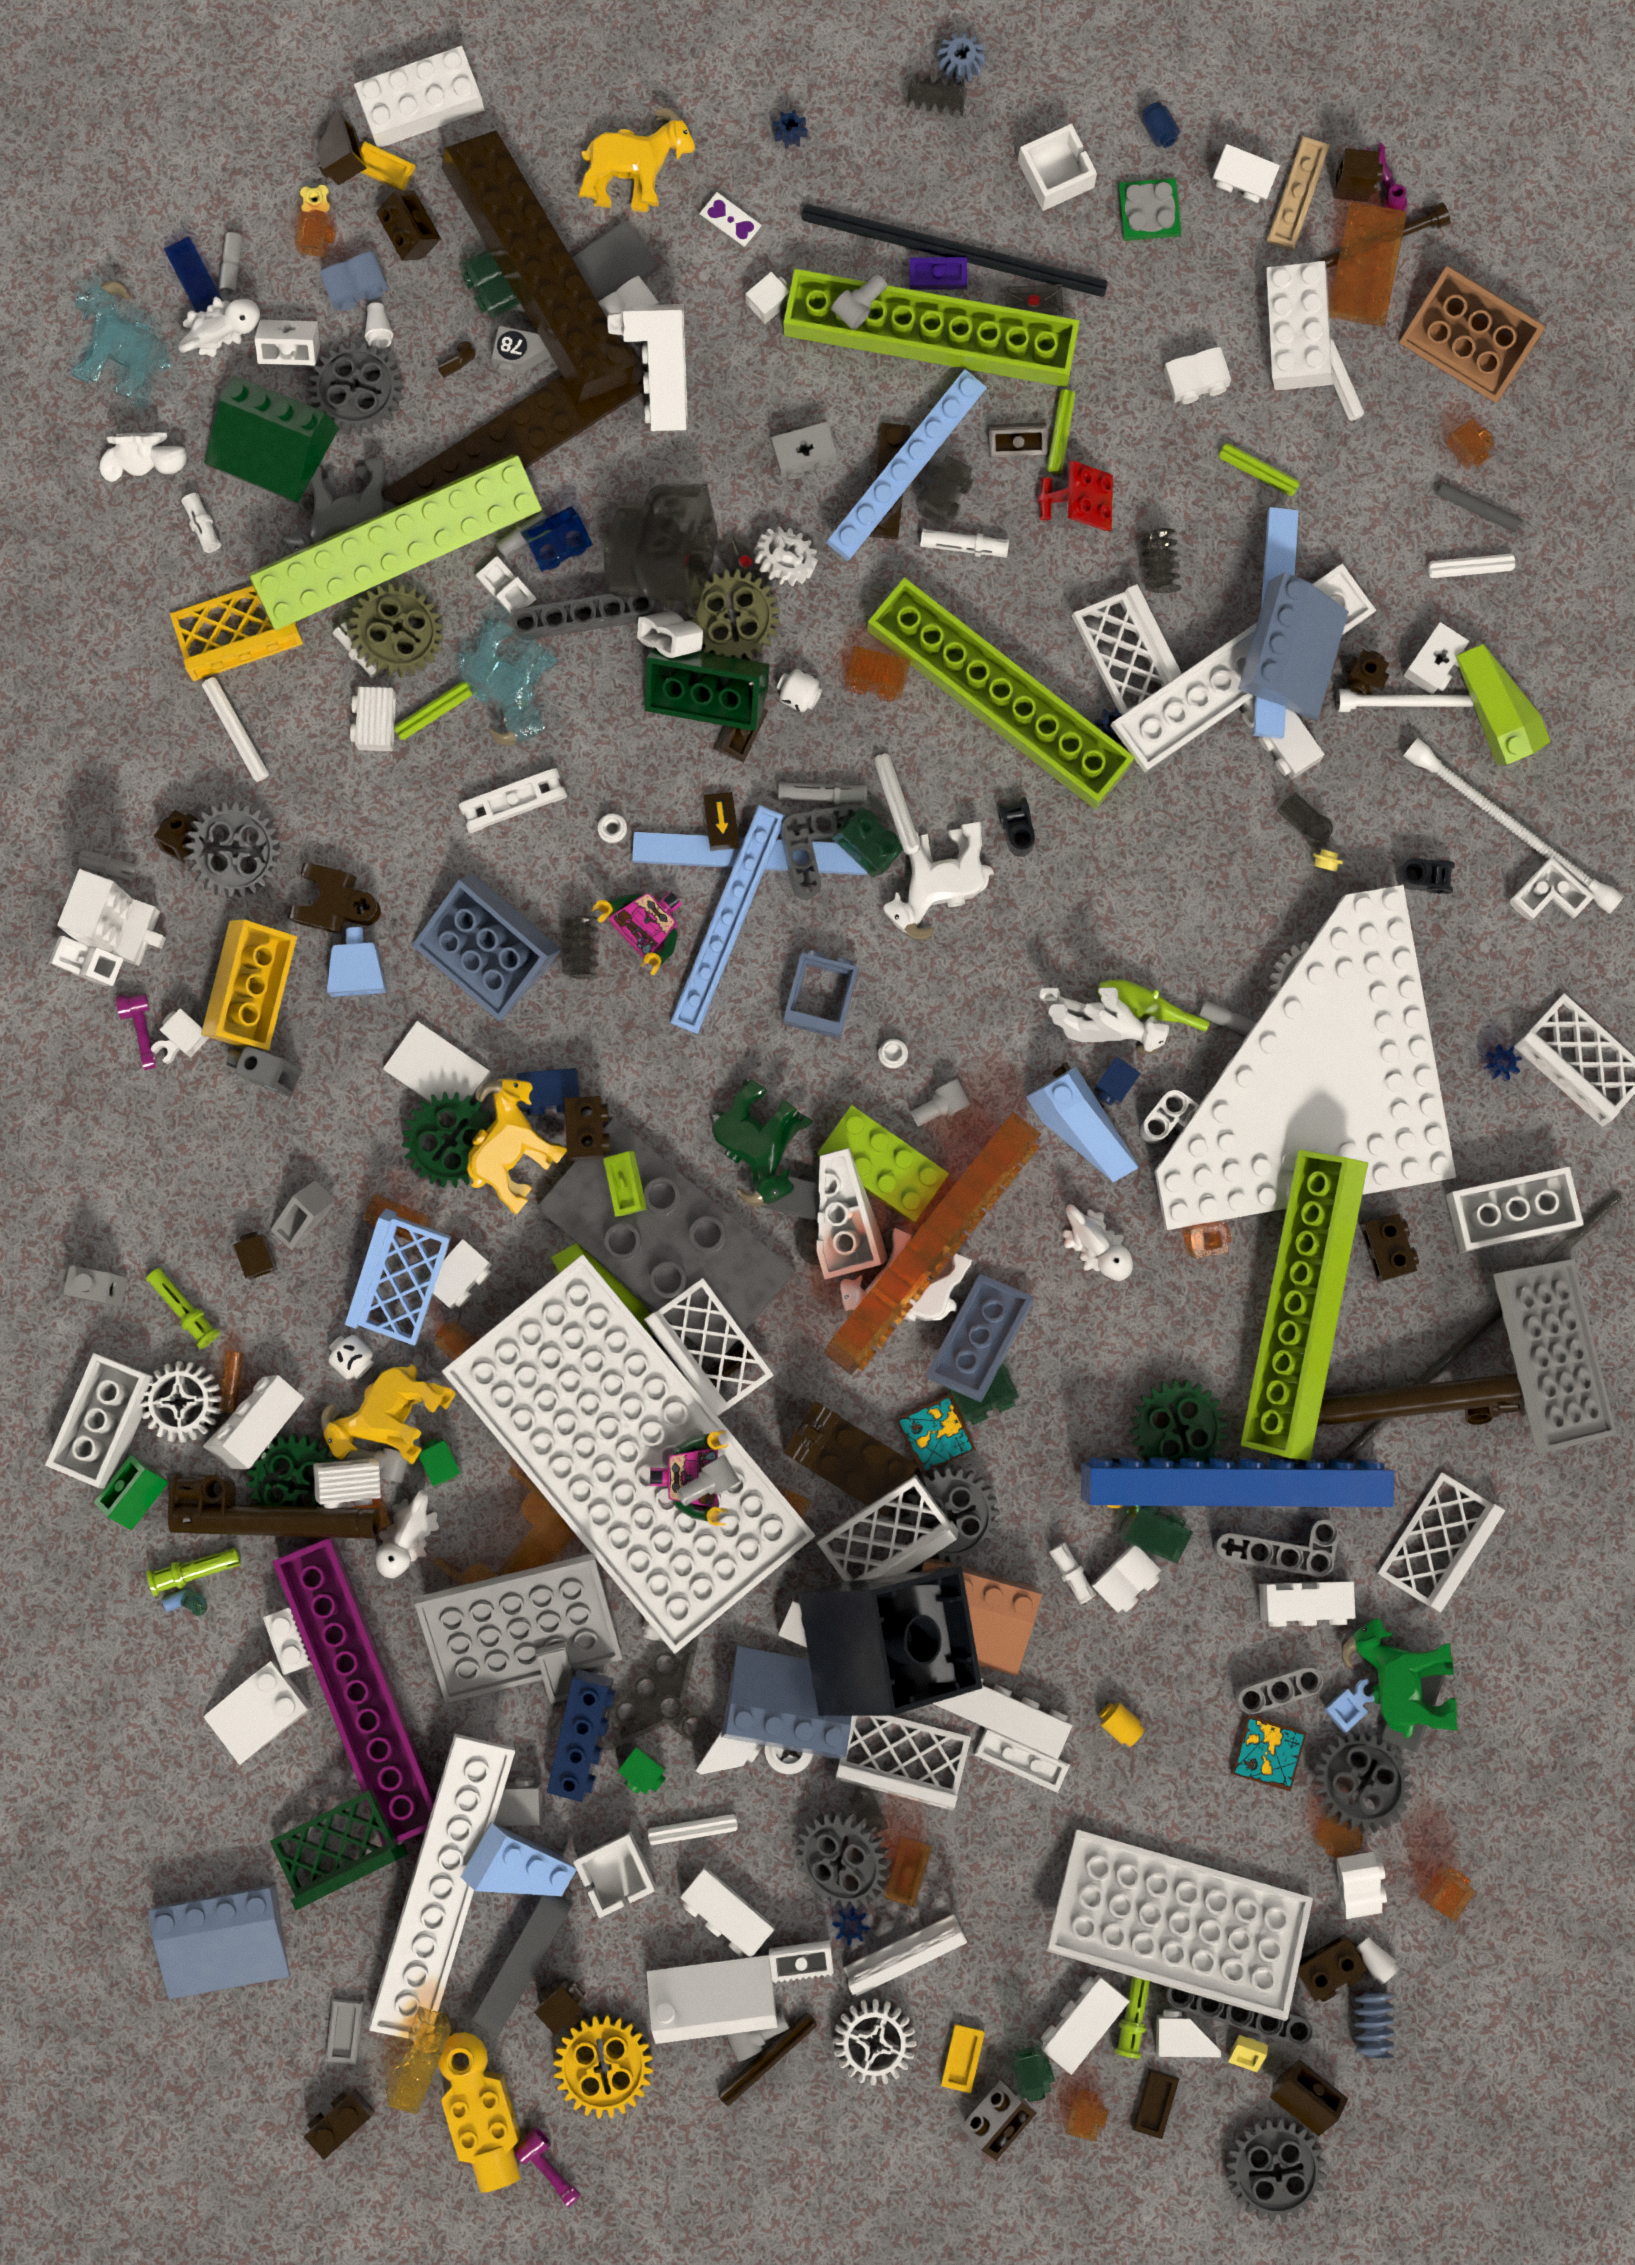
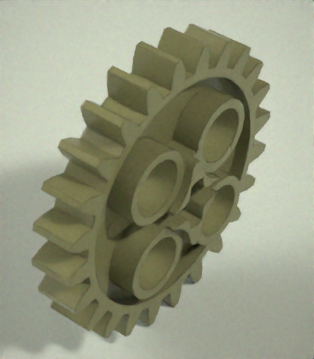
M738 569L734 577H730L729 572L725 570L724 578L722 579L716 573H713V583L704 579L705 589L701 590L696 587L694 589L698 599L689 598L688 600L694 609L686 610V615L693 618L688 621L696 623L703 630L702 647L705 646L704 652H713L716 655L739 659L746 656L750 661H753V652L762 656L761 646L765 645L770 648L772 646L768 636L777 637L778 635L772 626L780 625V620L773 617L780 613V609L778 607H771L777 602L776 596L767 597L771 592V588L767 586L761 589V578L753 583L750 572L745 578H741L740 570ZM729 592L733 594L734 610L738 616L736 617L739 642L737 643L733 641L732 625L728 619L730 617L727 599ZM741 596H751L753 598L752 604L748 607L739 606L738 600ZM716 599L724 602V607L717 612L709 609L710 603ZM746 624H754L757 626V631L751 636H746L742 633V628ZM718 628H725L728 630V635L723 640H717L713 637L714 631Z
M391 583L388 585L387 592H384L379 585L375 591L376 595L368 590L365 595L366 600L358 599V608L353 607L351 612L354 618H350L348 626L354 628L349 630L348 633L349 638L355 639L352 642L351 649L360 648L357 658L366 657L368 660L365 667L367 668L372 664L377 665L376 674H379L383 668L387 669V677L389 678L393 671H397L398 676L403 678L405 670L411 676H414L416 666L421 671H424L427 666L426 662L433 663L435 659L433 654H438L441 649L437 644L442 643L444 636L438 634V632L442 631L443 624L435 623L440 618V613L431 614L435 604L425 605V594L416 598L415 588L409 594L405 593L403 584H401L398 591H395ZM381 609H391L394 612V616L384 615ZM408 621H418L422 628L414 629L408 624ZM394 628L399 629L398 634L392 632ZM370 634H380L383 637V641H374ZM404 645L408 647L410 653H401L397 646Z

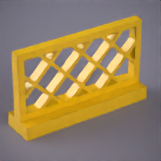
M253 586L170 613L184 657L185 668L193 681L304 644L296 622L275 631L268 617H266L265 621L253 617L252 615L256 608L261 604L258 596L254 595L256 591ZM248 598L253 601L247 613L235 609L238 600ZM216 607L226 610L219 623L207 618L211 609ZM231 613L243 618L237 631L225 626ZM191 616L198 621L192 631L189 632L181 628L179 620ZM249 621L261 626L256 635L248 636L243 634ZM203 623L216 627L209 640L197 635ZM221 631L234 635L230 643L224 646L215 643ZM194 640L206 645L202 653L190 657L188 650Z

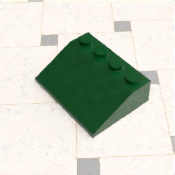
M233 375L219 399L204 463L221 472L298 503L337 434L339 427L321 410Z

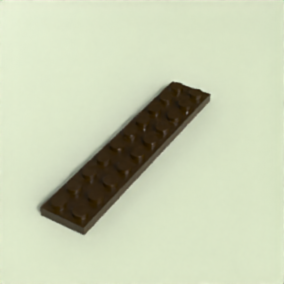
M624 339L620 340L635 364L628 384L578 402L561 375L383 490L382 495L386 501L394 503L397 507L512 454L519 456L523 468L526 469L643 393V377L647 371L628 343L624 342Z

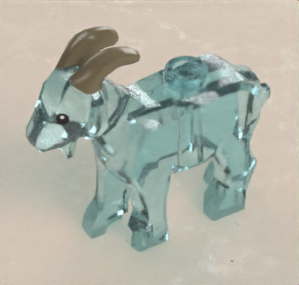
M108 281L90 288L75 300V307L83 313V321H86L91 314H96L93 326L92 347L84 361L72 369L71 375L87 384L89 381L96 383L105 363L110 358L115 363L130 369V375L127 380L118 383L113 388L114 392L126 397L128 403L145 410L152 391L154 374L157 370H166L170 366V363L166 362L167 349L157 336L150 332L151 328L140 321H135L133 324L119 318L112 296L119 295L129 300L130 295L122 283Z
M489 619L480 636L477 651L473 654L462 652L458 655V658L461 659L459 674L469 688L474 690L472 695L485 704L490 700L502 707L507 732L501 733L492 727L489 728V732L493 740L499 745L510 746L527 741L545 730L544 722L538 717V708L529 716L525 715L536 682L545 671L554 668L559 663V660L545 653V647L531 640L523 656L514 666L502 658L496 657L497 645L501 640L509 638L514 633V629L500 620L495 623Z

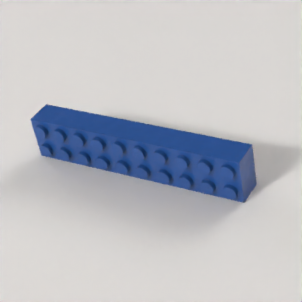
M1090 1457V1462H1081V1499L1089 1505L1394 1507V1470L1385 1467V1463L1377 1462L1375 1459H1359V1464L1347 1462V1459H1329V1464L1318 1462L1317 1459H1299V1464H1294V1462H1290L1288 1459L1270 1458L1269 1464H1264V1462L1258 1461L1255 1458H1240L1239 1463L1228 1461L1227 1458H1210V1463L1198 1461V1458H1180V1463H1173L1174 1461H1168V1458L1153 1457L1150 1458V1463H1143L1138 1458L1121 1457L1120 1463H1113L1112 1460H1108L1106 1457Z

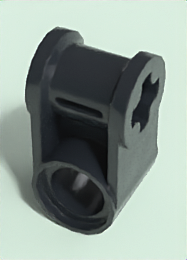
M1022 797L1018 802L1006 805L1002 803L996 804L1000 824L1004 830L1010 852L1018 857L1028 855L1034 847L1035 833L1026 797ZM1022 835L1028 838L1029 843L1025 846H1019L1013 839L1016 836Z
M1412 858L1399 867L1396 873V881L1399 885H1404V888L1409 890L1451 894L1453 893L1451 873L1452 869L1455 868V863L1448 860ZM1406 868H1412L1416 871L1417 880H1411L1407 877Z

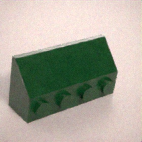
M655 647L647 656L644 711L757 731L768 692L770 664L700 651L669 658L662 655Z

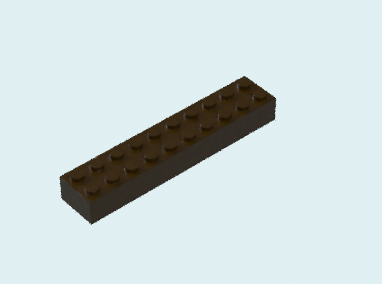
M497 130L446 147L441 169L577 401L581 402L628 384L635 364L617 334L608 333V319Z

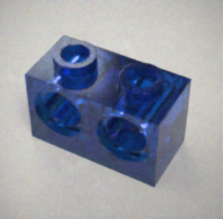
M573 506L520 532L533 560L541 572L554 569L562 561L572 556H579L587 548L593 546L585 526ZM576 531L572 537L566 538L569 532ZM550 544L546 551L540 552L544 545Z

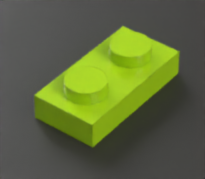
M627 1151L603 1158L615 1217L647 1210L635 1152Z

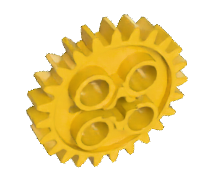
M596 2014L593 2016L591 2025L584 2018L581 2020V2030L576 2026L570 2029L573 2038L567 2035L562 2037V2041L567 2047L560 2046L556 2049V2052L563 2056V2058L555 2059L553 2065L562 2067L561 2070L554 2074V2078L563 2079V2082L557 2089L558 2091L565 2089L569 2091L564 2100L569 2101L574 2098L576 2100L574 2110L584 2105L586 2106L585 2116H588L592 2109H596L598 2119L601 2118L603 2110H607L610 2118H613L615 2108L618 2107L620 2112L625 2114V2103L628 2102L633 2107L637 2105L636 2098L634 2097L635 2094L640 2097L645 2096L646 2092L641 2085L650 2086L651 2080L644 2075L654 2071V2067L646 2065V2062L653 2059V2054H644V2050L649 2047L650 2043L639 2042L643 2034L642 2031L634 2035L631 2033L634 2023L631 2022L624 2028L621 2016L617 2019L616 2023H611L610 2014L606 2015L604 2022H600ZM599 2038L603 2043L604 2061L606 2064H611L607 2071L608 2083L611 2089L609 2094L605 2092L602 2069H596L600 2062V2053L597 2046V2039ZM613 2040L620 2041L624 2045V2052L620 2055L612 2054L608 2049V2043ZM582 2046H588L593 2050L594 2057L589 2061H584L579 2057L578 2049ZM623 2071L627 2073L630 2082L625 2086L617 2085L613 2079V2075L616 2072ZM588 2077L595 2078L599 2082V2089L594 2092L587 2091L583 2086V2080Z

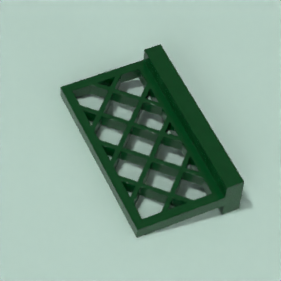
M373 1789L270 1840L271 1846L295 1895L294 1898L290 1899L295 1910L408 1855L404 1843L398 1845ZM365 1799L372 1810L369 1820L356 1815L359 1802ZM351 1807L350 1812L346 1811L345 1809ZM335 1814L348 1818L344 1832L331 1827ZM354 1821L367 1826L363 1840L350 1835ZM312 1826L323 1831L319 1845L306 1840L309 1829ZM373 1829L382 1832L387 1842L386 1845L378 1847L369 1843ZM329 1833L342 1838L339 1852L325 1847ZM289 1839L299 1843L295 1857L286 1854L281 1843L282 1841ZM348 1841L361 1846L358 1859L356 1860L344 1855ZM304 1846L317 1851L314 1865L301 1860ZM367 1849H369V1850L372 1851V1852L366 1854ZM323 1854L336 1859L332 1872L319 1868ZM342 1862L347 1863L346 1865L341 1867ZM299 1866L312 1871L308 1884L301 1886L296 1876ZM317 1874H319V1875L322 1876V1877L316 1879Z

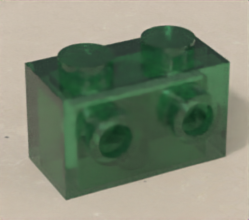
M862 807L854 811L831 838L874 878L887 870L903 851V846L899 843L898 836L892 831L886 830L878 822L879 820L873 812Z
M1130 1506L1118 1530L1121 1538L1125 1542L1178 1564L1193 1533L1186 1524L1187 1519L1174 1512H1171L1169 1516L1159 1512L1161 1509L1159 1506Z
M1039 2045L1009 2052L1021 2099L1027 2098L1028 2102H1034L1046 2098L1045 2093L1051 2092L1050 2083L1055 2082L1049 2058H1043Z

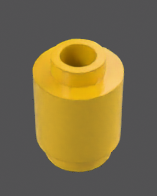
M1120 1702L1115 1705L1109 1703L1099 1714V1717L1102 1719L1099 1725L1121 1745L1125 1743L1128 1747L1133 1746L1145 1731V1728L1141 1726V1721Z

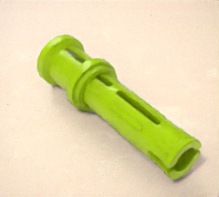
M161 1267L155 1269L147 1276L146 1281L153 1286L180 1318L181 1328L184 1331H189L198 1342L197 1347L199 1349L207 1347L220 1335V1330L218 1328L214 1329L205 1319L203 1310L195 1309L163 1272ZM164 1287H166L170 1291V1293L175 1297L179 1304L174 1300V1298L168 1293V1291Z
M233 1547L183 1564L172 1562L171 1566L157 1571L150 1569L146 1571L150 1590L155 1597L161 1591L170 1588H184L187 1582L241 1566V1560L237 1548Z
M1132 1976L1128 1996L1130 2002L1126 2007L1125 2018L1121 2019L1118 2025L1121 2028L1118 2047L1114 2048V2053L1117 2055L1141 2059L1142 2054L1139 2052L1142 2033L1146 2032L1143 2017L1150 1981Z

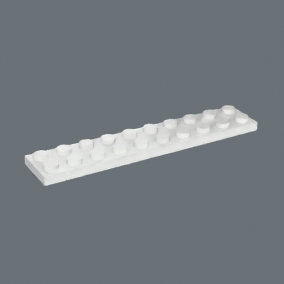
M1343 564L1312 584L1349 611L1343 634L1376 612L1374 606ZM1257 623L1112 722L1110 726L1128 751L1135 757L1134 759L1144 773L1254 697V695L1239 690L1238 687Z
M454 1734L368 2025L369 2031L429 2043L474 1892L460 1876L491 1822L494 1823L515 1754L514 1747Z

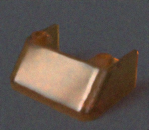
M511 1467L508 1472L531 1490L522 1503V1513L534 1526L496 1573L486 1565L475 1564L470 1566L463 1574L445 1558L437 1557L434 1563L460 1585L555 1563L576 1537L574 1531L537 1486L515 1467Z

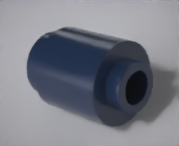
M1156 102L1143 110L1141 113L1142 123L1155 146L1167 148L1173 145L1178 140L1177 136L1180 133V129L1168 108L1163 106L1161 102Z

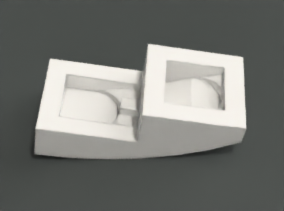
M498 556L475 575L511 616L518 609L529 607L536 600V597L518 577L513 575Z

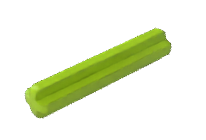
M1063 389L1060 391L1047 471L1052 474H1061L1063 471L1076 395L1072 390Z
M1226 443L1219 453L1220 459L1289 496H1293L1299 487L1300 482L1297 479L1229 443Z
M459 683L396 724L394 731L401 740H405L471 697V689L467 683Z

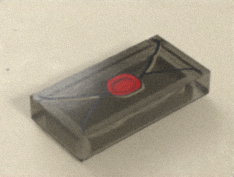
M1062 284L1004 287L1005 307L1054 316L1063 315Z
M735 532L716 551L715 556L734 572L737 569L740 570L742 578H745L749 572L752 574L753 583L761 578V589L770 581L768 579L770 573L768 571L761 572L762 564L755 563L754 561L757 556L754 553V548Z

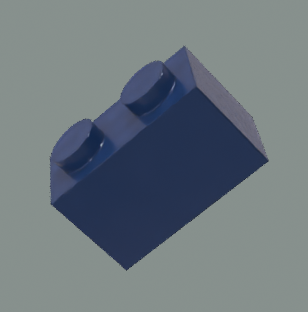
M576 1068L517 1073V1080L528 1081L533 1087L529 1094V1100L532 1104L528 1105L523 1101H519L520 1110L522 1112L527 1111V1116L545 1115V1110L557 1109L558 1114H565L564 1098L580 1097L579 1075Z

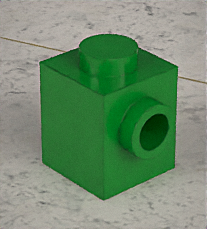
M436 1438L422 1445L424 1451L420 1452L418 1456L432 1486L437 1487L463 1474L448 1441L440 1442L439 1438Z
M639 1746L634 1749L617 1771L626 1778L624 1784L636 1794L641 1791L646 1795L650 1789L656 1792L666 1779L662 1775L666 1768Z

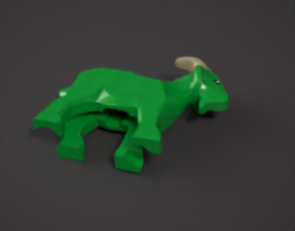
M1379 1618L1372 1619L1359 1628L1346 1641L1341 1652L1346 1666L1352 1667L1351 1655L1353 1651H1357L1377 1668L1379 1685L1373 1686L1375 1704H1381V1714L1390 1729L1402 1732L1404 1734L1403 1738L1406 1739L1413 1734L1414 1725L1417 1724L1427 1725L1433 1729L1458 1730L1456 1697L1446 1700L1440 1706H1431L1423 1702L1421 1678L1454 1675L1451 1643L1442 1644L1437 1649L1428 1652H1411L1381 1645V1639L1391 1637L1393 1633L1384 1629L1382 1620Z

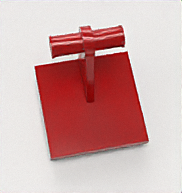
M1073 460L1069 462V488L1052 493L1053 479L1048 477L1040 479L1041 489L1040 494L1037 496V502L1040 504V520L1048 521L1052 519L1053 503L1068 501L1069 519L1103 531H1112V474Z

